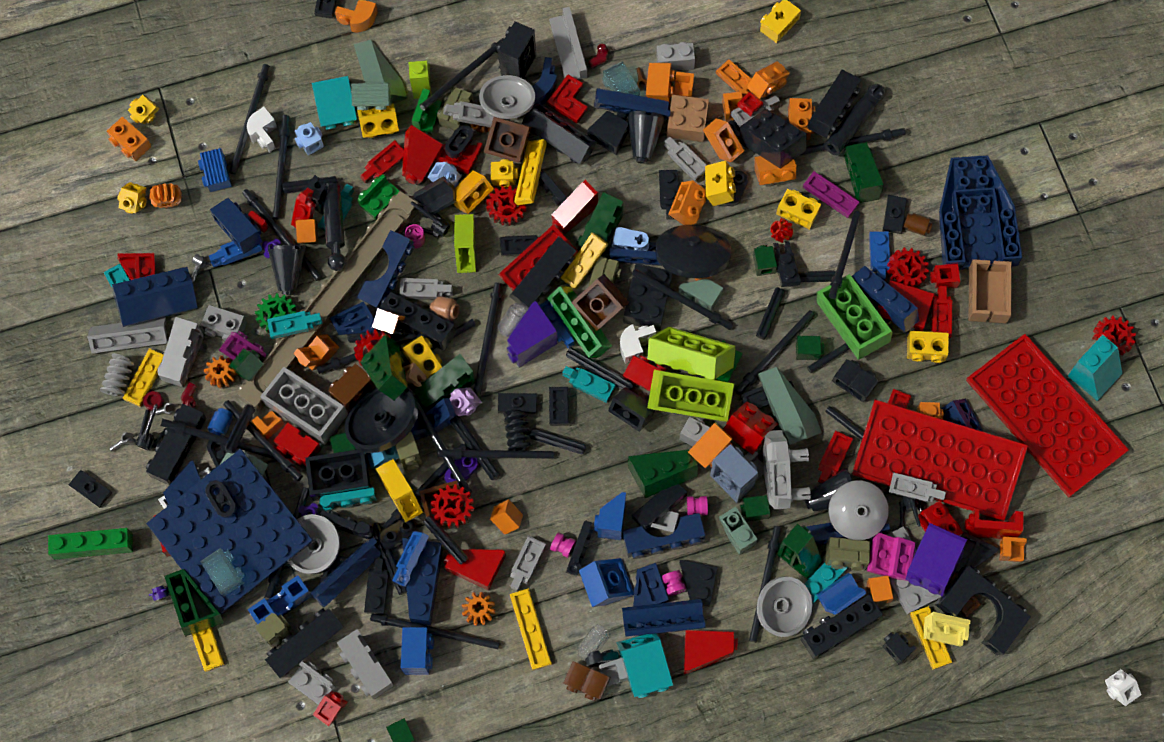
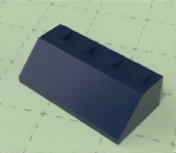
M188 267L112 284L113 296L123 327L198 309Z

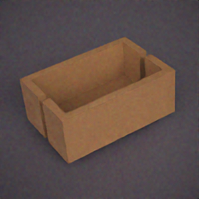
M972 260L969 267L968 321L986 322L989 319V322L1007 323L1011 316V262L994 261L990 271H987L990 261Z

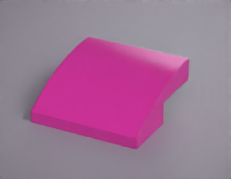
M882 533L876 534L872 540L867 571L907 581L905 579L913 560L915 542L901 537L894 538Z

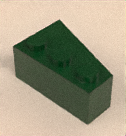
M867 142L845 146L843 156L856 200L860 203L879 200L884 184L873 159L872 149L869 148Z
M602 193L591 219L588 220L583 235H580L577 240L578 252L592 233L597 234L605 242L609 243L623 217V201L607 193Z
M385 334L363 356L360 363L378 390L395 401L407 388L406 374L402 368L404 361L400 356L401 345Z
M459 354L426 381L421 382L422 386L415 387L413 392L417 394L416 398L426 412L442 399L450 398L451 393L455 389L469 388L474 385V374L463 356Z
M689 449L628 456V469L644 498L698 477V464L694 457L688 453Z
M796 524L782 541L777 556L808 580L823 562L811 531L804 525Z
M184 569L164 576L185 637L224 623L220 613L213 607Z

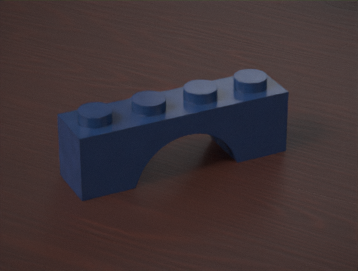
M390 230L382 246L389 258L388 269L381 278L374 281H365L358 294V299L379 309L391 289L393 290L396 287L397 277L406 266L405 260L414 250V242L411 239Z
M864 266L852 275V278L866 297L877 301L886 310L892 322L904 332H907L920 321L918 308L868 267Z
M700 513L680 517L677 529L666 537H654L648 534L642 526L622 531L628 558L633 557V559L642 558L644 554L651 552L653 555L660 554L664 549L668 548L677 550L685 544H690L691 546L698 545L705 539Z

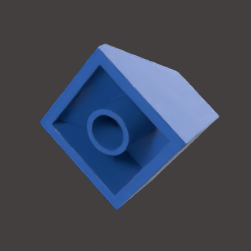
M626 492L620 493L600 508L599 515H595L594 531L598 532V538L621 540Z
M621 558L594 561L579 570L592 607L605 606L634 595Z

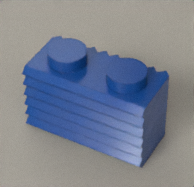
M222 148L201 152V160H198L200 170H204L205 176H202L204 187H208L210 192L232 187Z

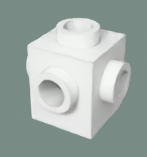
M1121 669L1105 680L1108 687V695L1113 700L1117 699L1125 706L1141 696L1134 676L1125 673Z

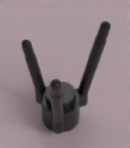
M411 202V205L433 221L431 225L433 231L422 228L424 233L433 235L436 238L439 235L444 237L451 226L448 221L443 219L438 213L433 216L415 202Z
M157 404L154 405L149 420V410L145 411L140 433L136 440V446L150 451L152 447L156 449L159 441L165 435L166 428L156 440H154L155 436L149 433L158 408Z
M901 496L902 501L899 502V529L904 526V508H906V511H913L917 526L920 527L921 523L917 509H919L920 513L924 510L921 501Z

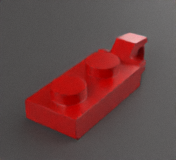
M396 140L367 162L365 166L366 171L361 174V180L365 184L372 178L375 179L385 174L403 159L404 149Z
M308 187L296 198L291 225L295 228L297 220L313 219L316 204L311 201L313 190Z
M939 286L937 296H934L932 300L931 332L949 333L948 338H951L952 300L951 297L947 296V286Z
M835 430L819 464L818 470L822 473L818 482L823 483L828 480L829 476L837 474L853 438Z

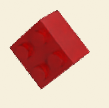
M746 402L731 415L723 430L732 437L734 442L753 455L764 445L765 435L769 431H774L778 423L771 416L761 412L754 404Z

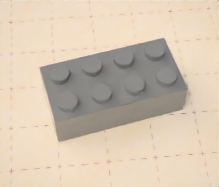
M285 367L281 369L260 396L267 407L323 444L328 442L330 436L335 433L348 416V412L342 404Z

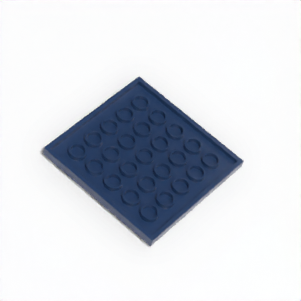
M241 449L146 523L179 567L186 571L220 615L313 542V539ZM214 480L220 481L228 489L237 506L236 513L232 517H221L215 511L205 493L209 482ZM219 488L214 490L215 495L220 493ZM227 504L224 506V511H229L230 506Z

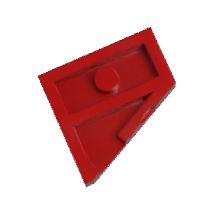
M479 142L477 145L468 146L459 158L449 157L445 152L446 144H443L435 158V163L447 162L455 166L457 171L469 175L483 148V143Z
M117 253V259L129 280L155 274L154 253Z

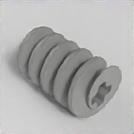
M113 353L111 356L114 359L109 361L111 365L107 367L109 373H105L104 377L106 380H103L102 385L104 387H101L100 391L111 396L124 395L125 392L120 388L127 387L123 380H129L130 378L125 373H132L127 367L134 366V363L123 355Z

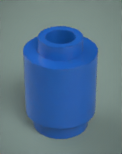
M219 408L214 413L207 429L211 433L225 437L233 420V414L226 409Z

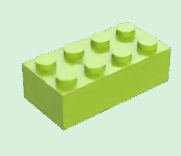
M667 327L649 338L647 359L655 361L656 364H665L675 370L688 371L689 374L701 375L708 380H715L734 368V345L672 327Z
M654 370L647 408L728 422L734 383Z

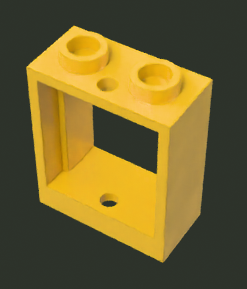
M394 459L376 468L386 490L405 522L423 513L411 487Z

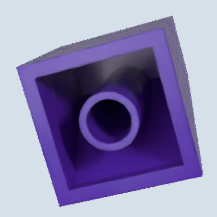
M536 301L531 304L507 339L508 347L506 349L510 361L521 367L558 344L557 331Z
M929 523L910 564L905 580L909 581L912 585L927 589L932 594H938L943 597L962 558L967 539Z

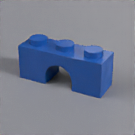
M298 575L281 586L282 590L277 595L267 600L264 598L247 609L257 624L266 621L265 618L271 613H275L277 616L280 614L284 616L312 597Z

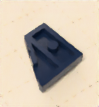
M364 301L330 318L338 335L364 333L367 330L373 332L374 329H377L372 327L374 318Z
M194 461L189 462L163 492L168 505L201 480Z
M653 563L637 569L633 606L668 602L669 598L657 564Z

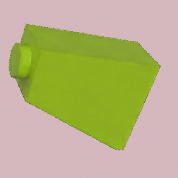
M427 60L408 62L414 99L420 98L423 88L431 92L430 64Z
M474 214L455 215L454 248L457 273L476 272Z

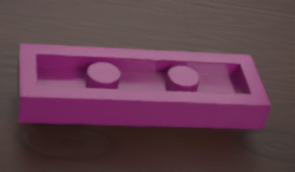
M813 171L802 187L846 218L850 217L860 203L815 171Z

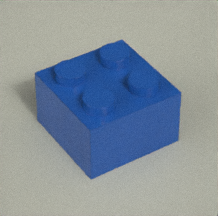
M402 627L401 669L405 675H429V669H433V657H431L430 649H433L434 639L427 628Z

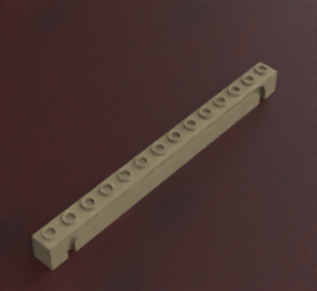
M401 191L397 195L392 196L387 208L380 211L375 223H371L368 226L367 233L363 238L360 237L355 243V248L345 255L346 265L340 271L333 270L331 278L324 281L319 293L311 297L306 309L301 310L310 312L311 315L320 313L323 324L313 326L314 329L278 339L274 344V349L263 358L262 363L264 365L250 381L240 386L237 395L241 401L253 405L254 409L259 413L265 405L260 398L262 393L283 367L290 371L294 369L299 361L293 353L297 348L308 347L316 336L321 335L331 322L330 318L337 315L386 253L382 246L390 230L401 234L419 210L411 205L412 201L417 205L418 202Z

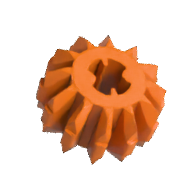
M158 184L150 189V200L154 207L173 208L182 202V192L176 184Z
M221 355L219 360L213 357L212 363H206L209 368L204 369V373L207 374L205 379L210 381V385L213 387L216 384L220 389L223 384L229 387L228 382H235L233 376L237 375L229 367L231 359L227 357L224 360V357Z
M473 592V599L471 600L469 597H466L465 600L468 604H462V608L465 609L462 615L464 617L468 616L466 619L468 623L474 619V626L478 625V621H481V624L484 626V619L486 618L488 621H491L492 617L489 614H495L496 612L492 609L495 603L494 601L489 602L491 599L489 595L483 599V592L479 593V597H476V594ZM478 605H481L483 610L476 613L474 608H478Z

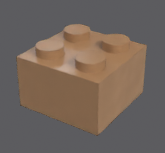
M672 95L667 138L703 142V129L706 126L709 99Z

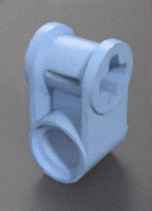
M618 227L615 230L612 248L639 250L638 248H640L642 251H648L649 239L644 232Z

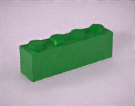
M558 287L547 299L588 358H600L612 347L611 343L602 330L595 331L571 303L578 297L572 287Z
M128 528L48 535V555L54 560L133 552V533Z

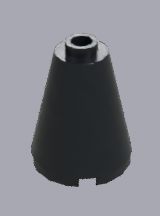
M633 111L629 113L628 121L632 155L637 163L647 164V161L652 159L665 122V116L652 112L651 115L646 114V111Z
M268 245L277 289L282 291V294H293V291L297 290L306 245Z
M848 468L843 469L812 489L809 494L810 500H805L807 508H812L813 512L828 510L829 502L834 492L841 485L853 481Z

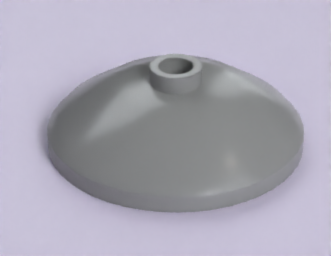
M503 75L487 81L480 90L479 98L482 108L490 115L502 119H513L531 110L535 102V92L526 80L517 76Z
M860 480L850 481L841 485L832 495L828 508L829 518L835 530L842 536L853 540H866L878 534L884 527L888 518V503L882 491L875 485ZM862 507L864 509V513L862 515H859L858 509Z
M314 514L302 516L297 520L313 539V542L290 559L288 563L299 572L317 574L328 569L336 560L340 550V536L337 528L329 519ZM316 542L319 543V547L317 549H315L314 547Z
M783 576L771 580L764 586L757 601V615L761 625L769 633L780 637H788L800 632L809 621L812 612V598L808 588L800 580L793 577Z

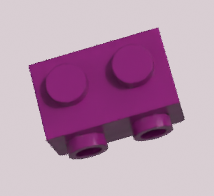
M240 331L238 333L231 332L219 349L220 352L232 360L237 357L243 348L248 351L254 350L261 356L259 360L266 356L261 345L256 342L250 343L247 341L249 337Z

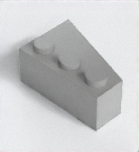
M175 317L162 363L158 367V376L162 381L184 387L205 337L197 323Z
M358 629L337 642L342 650L339 653L345 663L350 662L353 667L350 671L356 680L360 678L364 684L361 686V689L367 697L371 695L375 699L394 686Z

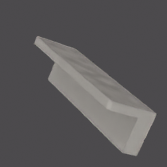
M570 7L563 8L562 16L550 18L549 22L564 77L569 74L575 79L581 80L587 78V68Z
M166 317L123 327L122 323L90 327L87 337L91 353L168 343L165 328Z

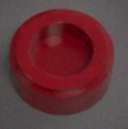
M151 391L144 396L143 403L149 411H152L155 404L158 405L157 410L161 409L164 400L160 393Z

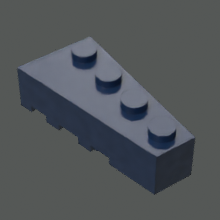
M402 538L403 551L409 541L407 538ZM427 541L425 549L418 558L416 567L410 574V580L406 584L409 619L411 622L423 625H431L443 554L441 543Z

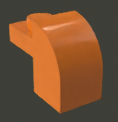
M358 0L354 11L337 6L335 11L337 21L343 25L350 24L351 31L356 33L368 30L373 25L378 14L376 3L366 0Z
M328 334L318 335L308 347L297 348L293 354L298 358L300 364L309 367L313 371L317 369L316 367L330 360L339 349V346Z

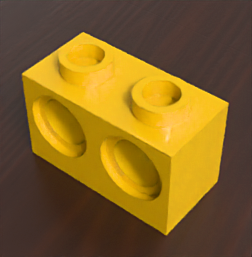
M394 103L391 106H387L386 110H376L375 107L368 108V110H357L363 138H373L377 135L393 134L399 131Z
M787 189L778 205L776 215L810 230L820 211L821 204L814 198L802 196L796 190ZM787 202H793L795 205L789 206ZM808 209L812 211V213L807 214L804 212V210Z
M910 331L907 337V359H912L915 362L931 360L933 363L945 361L948 356L949 333ZM913 345H920L922 350L915 349ZM933 346H939L942 351L934 350Z
M420 336L401 349L409 363H415L428 378L442 368L440 364L443 362L437 353L434 355L431 351L432 345L428 338ZM415 344H420L423 348L420 355L415 354L413 351ZM426 360H430L433 363V368L430 371L425 370L423 366Z

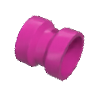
M412 224L406 228L405 237L414 242V248L423 246L425 236L422 227Z
M687 496V515L700 513L701 516H707V496H700L699 498Z
M558 532L551 544L550 550L560 552L562 556L569 558L575 547L576 540L565 538L564 534Z
M680 570L672 571L662 576L663 583L667 584L666 592L668 596H674L687 590L685 584L681 581L682 575Z

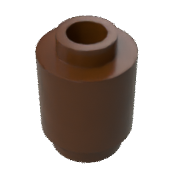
M908 213L903 227L907 228V231L924 236L925 233H930L933 223L929 222L930 218L916 213Z

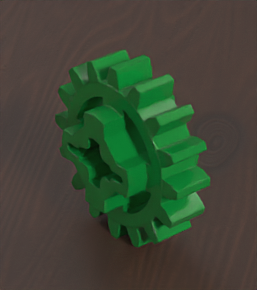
M276 293L275 297L272 298L269 294L268 300L262 298L263 304H257L259 310L255 311L256 316H258L256 321L260 323V328L265 329L268 334L270 333L268 321H265L264 314L268 316V320L296 313L294 312L297 310L295 305H292L291 299L287 300L286 295L280 298L279 294ZM285 306L288 308V314L285 312Z

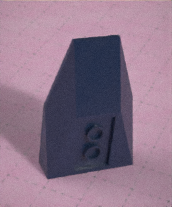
M989 156L951 158L939 209L942 265L958 264L959 270H968L972 260L990 261L988 268H991L994 261L1011 262V267L1018 266L1022 259L1015 206Z

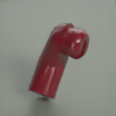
M599 44L596 57L588 60L591 69L606 62L609 54L606 44Z
M189 382L181 395L182 404L192 408L196 407V401L193 398V393L197 388L195 384Z

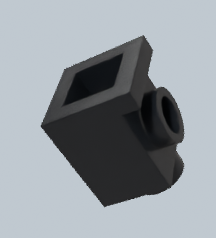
M891 632L883 639L885 643L882 647L898 665L916 649L914 645L910 648L908 640L903 635L899 636L897 633Z

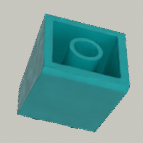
M344 76L312 83L320 126L329 130L336 128V124L343 123V126L354 125V121L358 119L355 106H352L350 78Z
M1102 335L1079 359L1068 374V377L1098 401L1123 374L1118 347Z
M656 633L638 635L616 642L634 697L643 698L650 695V692L656 690L657 692H663L668 690L669 686H673L661 640Z

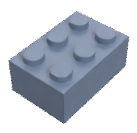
M730 444L713 459L710 476L738 503L754 489L758 472L757 467L751 461L747 462L743 458L744 455L737 447L734 448Z

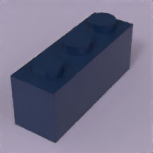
M226 198L212 207L210 212L214 221L240 251L245 254L262 243L260 237L262 232L256 224H251L250 217L246 213L243 214L241 212L242 210L237 202L233 203L229 198Z

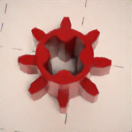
M783 218L780 219V222H773L770 227L771 238L776 239L780 243H783L784 240H789L793 235V224Z

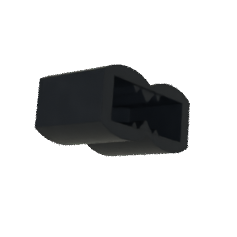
M848 359L845 360L832 379L837 386L849 392L861 402L867 399L878 383L874 373L862 370L858 362Z

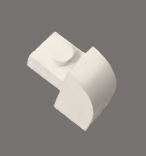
M263 106L248 119L247 131L253 144L258 142L261 148H266L269 153L276 149L268 133L276 129L277 125L274 118Z
M632 324L623 331L620 338V352L625 364L629 363L633 356L638 358L640 355L643 356L640 343L649 341V338L656 334L654 325L649 327L645 325L635 331Z

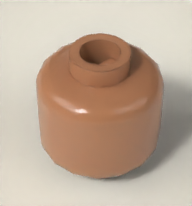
M439 296L430 305V310L434 311L442 319L447 318L453 321L459 315V305L453 298Z

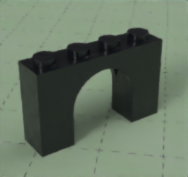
M973 566L962 567L947 587L943 597L941 596L935 605L945 614L957 616L973 595L977 594L988 598L995 607L996 621L981 643L995 655H1004L1031 616L1026 613L1027 610L1023 606L1016 605L1011 601L1010 595L1003 591L1000 592L994 582L983 578L977 568Z

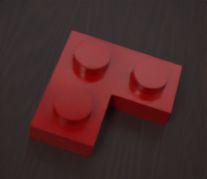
M568 74L547 101V105L575 123H578L588 110L586 105L574 99L582 89L583 83Z

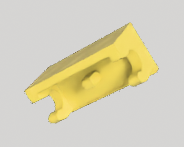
M932 612L924 620V639L961 647L963 641L968 640L970 620Z

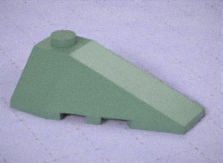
M367 40L354 44L365 83H391V103L407 99L402 80L373 41Z
M777 367L758 373L773 415L778 423V428L782 430L788 445L822 433L813 411Z

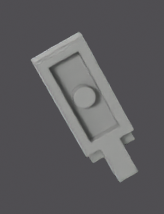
M775 95L769 99L765 97L760 99L764 103L751 117L740 108L733 110L731 116L740 127L764 109L774 112V108L778 107L780 102L779 98Z
M462 101L454 103V105L446 104L443 111L444 115L453 116V120L491 127L494 117L487 113L481 105Z
M671 137L664 141V146L669 150L668 155L695 182L705 174V166L707 165L684 142L681 143L679 141L676 143Z
M401 278L399 294L406 299H436L439 296H452L453 287L452 285H443V282L438 281V279Z
M893 473L889 493L925 502H933V498L944 500L946 494L944 491L936 490L937 485L932 484L933 482Z
M530 536L527 537L511 570L510 577L514 578L510 586L512 590L518 592L522 583H528L546 547V543Z

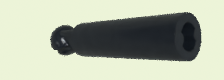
M871 85L866 94L859 99L835 132L827 139L824 147L830 154L839 155L874 111L875 106L884 98L885 89L882 85Z
M337 183L325 184L326 189L322 193L326 247L332 251L327 263L332 270L340 271L346 265L345 256L341 254L340 250L345 246L341 186Z

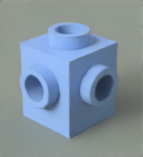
M311 122L303 124L295 130L297 136L295 141L299 148H304L307 155L324 147L321 131L318 127L314 128Z
M436 162L428 175L432 182L444 176L455 187L461 178L456 167L447 162Z

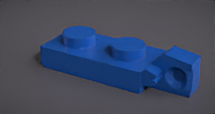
M869 232L870 269L884 280L886 279V272L890 268L887 266V263L890 261L889 232Z
M232 241L220 246L221 249L209 255V259L213 267L226 265L260 252L262 247L259 244L243 254Z
M546 300L540 304V308L557 331V341H563L568 349L574 346V340L570 336L572 333L550 301Z
M416 531L412 533L396 565L398 569L393 577V582L400 586H406L410 580L412 570L418 563L421 552L427 545L428 535Z

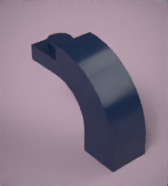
M551 57L544 58L541 78L536 84L532 85L535 92L534 104H545L556 89L557 75H554L555 65H552Z
M450 398L442 399L433 408L425 412L436 432L451 424L450 420L456 416ZM417 416L416 422L410 431L414 441L430 436Z

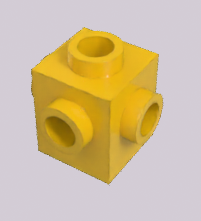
M142 95L139 99L135 98L130 103L128 111L131 113L130 118L137 124L139 122L149 124L155 119V113L160 108L146 95Z
M503 159L499 162H491V182L493 186H504L507 188L509 185H515V179H518L519 172L518 167L515 168L513 161Z
M131 182L124 185L118 195L119 208L131 214H136L143 209L147 202L145 198L146 187Z

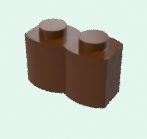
M572 661L563 684L567 685V690L576 694L578 690L586 693L585 698L596 702L597 698L602 700L611 677Z

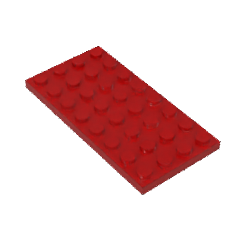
M1023 334L966 378L968 384L1017 440L1028 445L1027 451L1068 498L1129 450L1026 334Z
M874 399L851 474L888 486L891 484L893 473L933 482L932 484L937 485L936 490L946 492L945 498L940 500L941 502L970 511L979 508L980 514L1004 521L1028 445Z

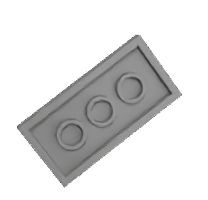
M904 526L888 534V536L894 538L901 537L911 541ZM914 548L913 558H914V556H915V554H916V551H917L916 548ZM889 578L890 586L907 615L941 597L938 594L930 593L923 587L912 585L909 581Z

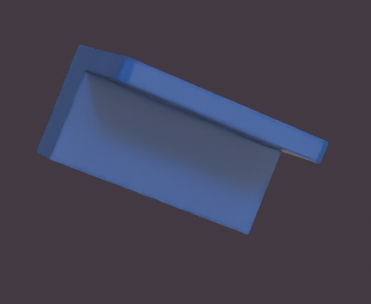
M847 573L816 595L826 612L837 614L867 592L865 589L858 587L852 574Z

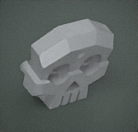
M782 430L769 431L765 435L763 447V468L768 502L774 509L790 508V503L793 500H810V488H791L790 477L791 462L809 461L808 448L790 450Z

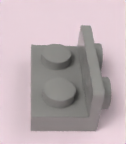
M301 661L299 669L288 683L319 705L323 697L336 688L332 684L334 680L325 673L320 675L316 672L318 668L308 661L305 664Z

